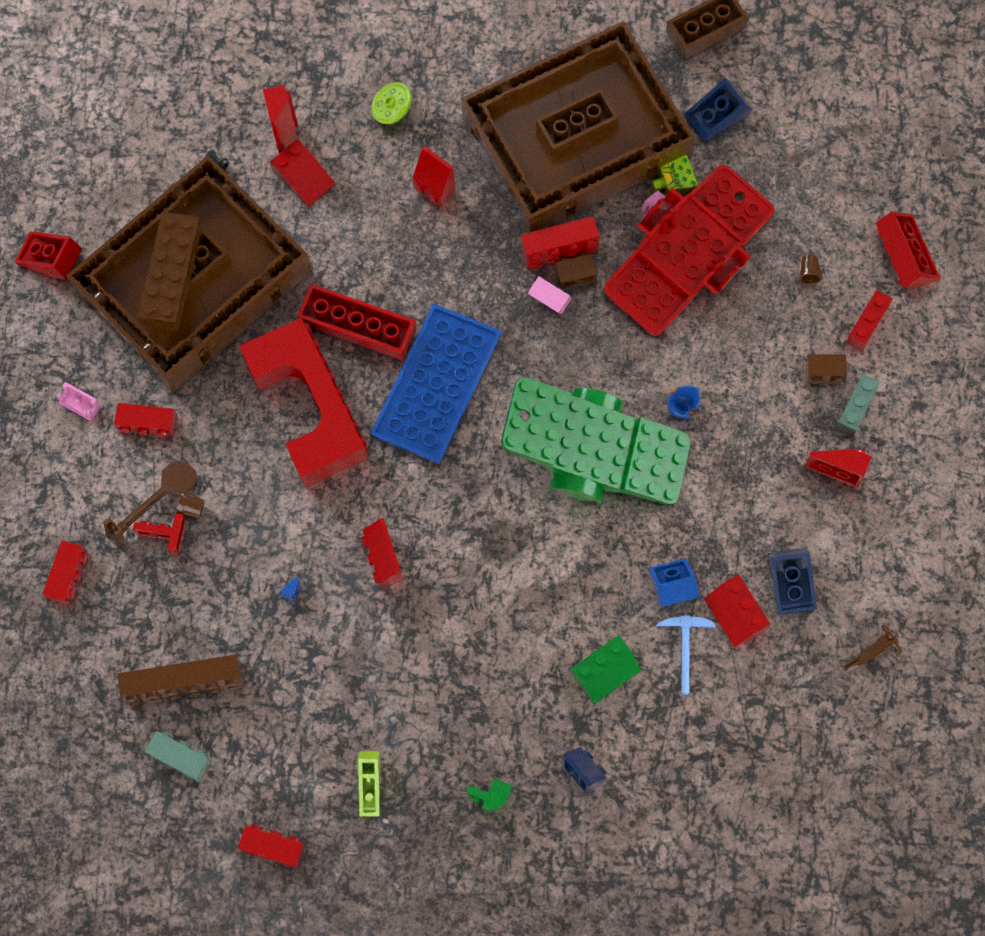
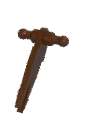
M882 624L885 635L878 638L877 642L866 648L844 666L847 672L859 668L862 664L884 652L889 646L894 647L895 652L898 654L903 651L899 645L898 634L890 630L889 624Z

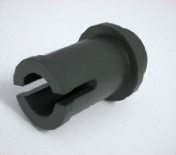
M214 149L209 150L206 154L223 170L228 168V159L219 155Z

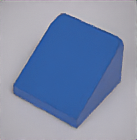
M295 577L279 592L280 596L295 601L301 584L299 579Z

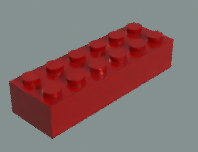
M310 284L297 314V319L302 318L304 324H309L310 329L404 361L417 329L416 320L314 284Z

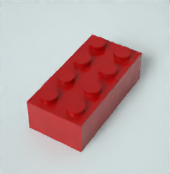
M594 217L522 234L521 250L527 269H538L542 265H554L555 262L563 258H576L580 254L593 255L599 251V233Z

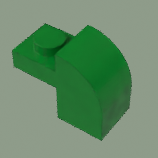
M494 778L488 793L469 785L466 794L469 796V800L474 803L480 804V802H483L482 811L495 812L506 805L513 786Z

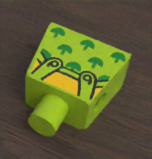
M687 155L660 168V178L652 180L654 191L664 188L666 194L673 187L682 196L688 195L698 186Z

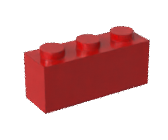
M876 290L850 332L846 343L863 352L888 311L893 298Z
M118 403L114 425L119 432L125 434L137 432L143 436L156 434L158 437L167 438L174 435L177 414L172 408Z
M61 540L42 594L47 600L69 605L70 600L74 599L76 582L80 581L82 565L86 563L88 558L87 550L83 546Z
M252 824L251 827L245 825L237 848L239 851L295 869L298 868L305 847L303 843H300L301 839L290 836L289 839L281 837L282 833L275 830H270V833L262 831L263 827Z

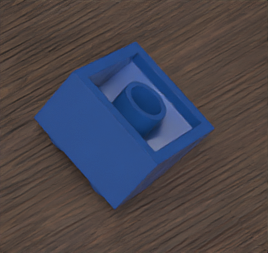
M686 558L649 568L656 596L661 607L670 606L681 601H690L693 598L699 597L696 577Z

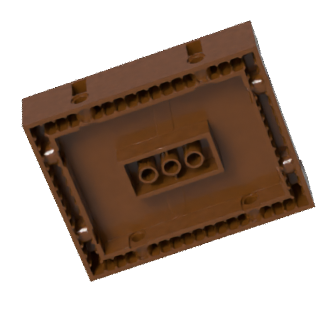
M624 21L461 98L462 119L470 133L475 131L519 208L521 222L527 233L549 228L660 174L662 166L682 156L687 155L688 159L692 158L695 138Z
M206 156L66 276L75 292L103 316L157 372L160 380L174 393L312 272L308 254L211 157ZM162 212L199 217L203 226L179 331L141 325L137 317Z

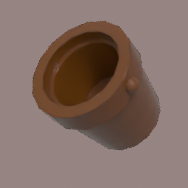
M814 255L801 257L798 273L799 283L814 285L821 282L823 276L818 257Z
M183 491L176 513L200 518L205 500L187 491Z

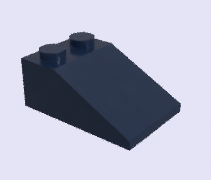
M724 78L685 112L684 115L706 142L739 122L753 109L734 84Z
M799 548L768 553L778 615L817 609L810 552L808 549Z
M579 747L562 755V766L588 796L606 781L607 777L605 774L607 773L600 764L595 765L592 761L593 756L587 749L583 750Z

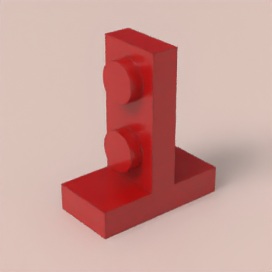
M175 513L172 528L168 524L161 523L157 526L152 525L149 521H141L140 523L134 522L133 530L136 535L169 539L168 552L170 555L178 556L186 519L183 514Z

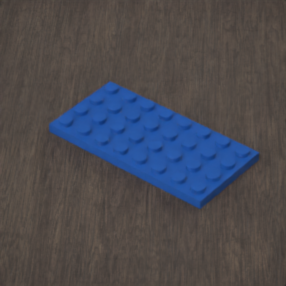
M433 303L370 435L440 465L502 335V331Z

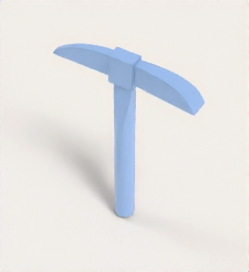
M691 616L673 617L663 620L657 626H681L682 628L681 693L688 695L690 679L691 627L715 629L716 626L711 620Z

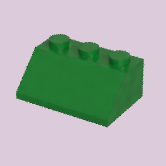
M618 635L571 668V675L593 705H595L642 670L629 647Z

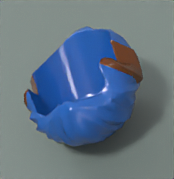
M686 385L677 387L671 392L667 400L669 413L678 418H689L691 415H695L701 404L700 389Z

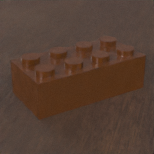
M707 0L668 20L666 33L685 60L746 28L748 16L737 0Z

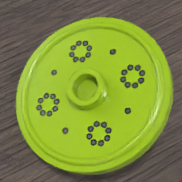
M400 82L387 84L380 89L372 102L371 112L373 117L381 124H392L399 121L411 106L412 94L410 89Z

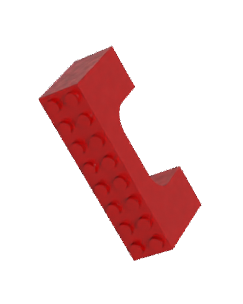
M302 318L239 346L259 391L284 379L295 378L301 380L308 387L321 414V420L316 429L286 443L289 455L305 488L367 460L366 453L369 451L366 441L361 436L355 419L352 418L350 408L345 403L340 388L337 387L331 370L329 371L327 361L324 355L321 354L320 347L316 339L313 338L308 323L304 324Z

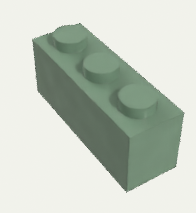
M862 375L836 430L854 437L880 384L879 381L867 375Z
M156 731L144 752L189 778L200 782L211 762L207 758L208 754L199 749L196 752L190 749V744L183 740H180V742L173 740L174 736L166 731L162 733Z

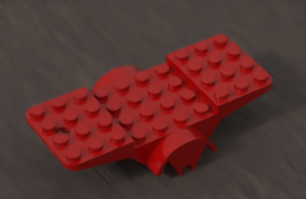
M719 165L685 197L672 187L666 197L659 199L656 205L651 207L642 222L636 225L647 236L634 253L607 281L604 287L605 295L649 334L653 336L662 334L705 286L716 295L737 275L751 257L743 247L773 216L774 206L727 165ZM743 193L745 200L737 201L735 194Z

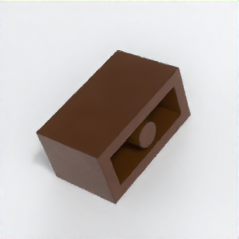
M580 254L576 258H563L555 262V271L560 289L597 281V272L592 254Z
M846 354L807 355L806 382H811L812 384L830 382L835 385L845 382L847 377Z

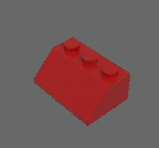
M381 518L363 529L364 536L361 539L364 548H369L370 554H367L370 566L374 565L376 572L372 573L375 583H380L381 588L403 582V578L384 518Z
M739 574L721 584L704 598L734 648L768 630L770 622Z

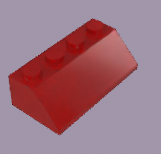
M285 85L263 89L279 153L290 145L297 135L295 127H299L290 91H286Z
M892 211L875 222L878 228L877 232L885 244L884 248L891 258L892 267L896 270L899 283L903 288L915 289L941 279L913 214Z

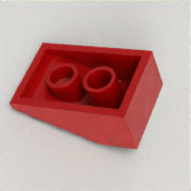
M298 139L270 161L272 171L307 207H310L336 185L311 152Z
M424 146L412 177L413 187L417 192H423L427 195L432 203H438L440 206H443L456 191L454 168Z
M30 231L14 263L53 278L67 280L68 277L66 275L71 272L83 248L70 236Z
M861 449L810 452L804 467L859 488L872 456Z

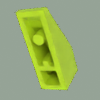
M360 751L358 757L359 815L380 816V751Z

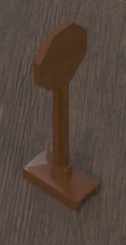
M171 462L162 470V487L123 521H119L116 524L109 517L103 522L106 537L108 539L111 537L115 538L116 546L120 550L125 545L123 533L167 493L182 494L183 491L189 492L195 487L196 471L187 462Z

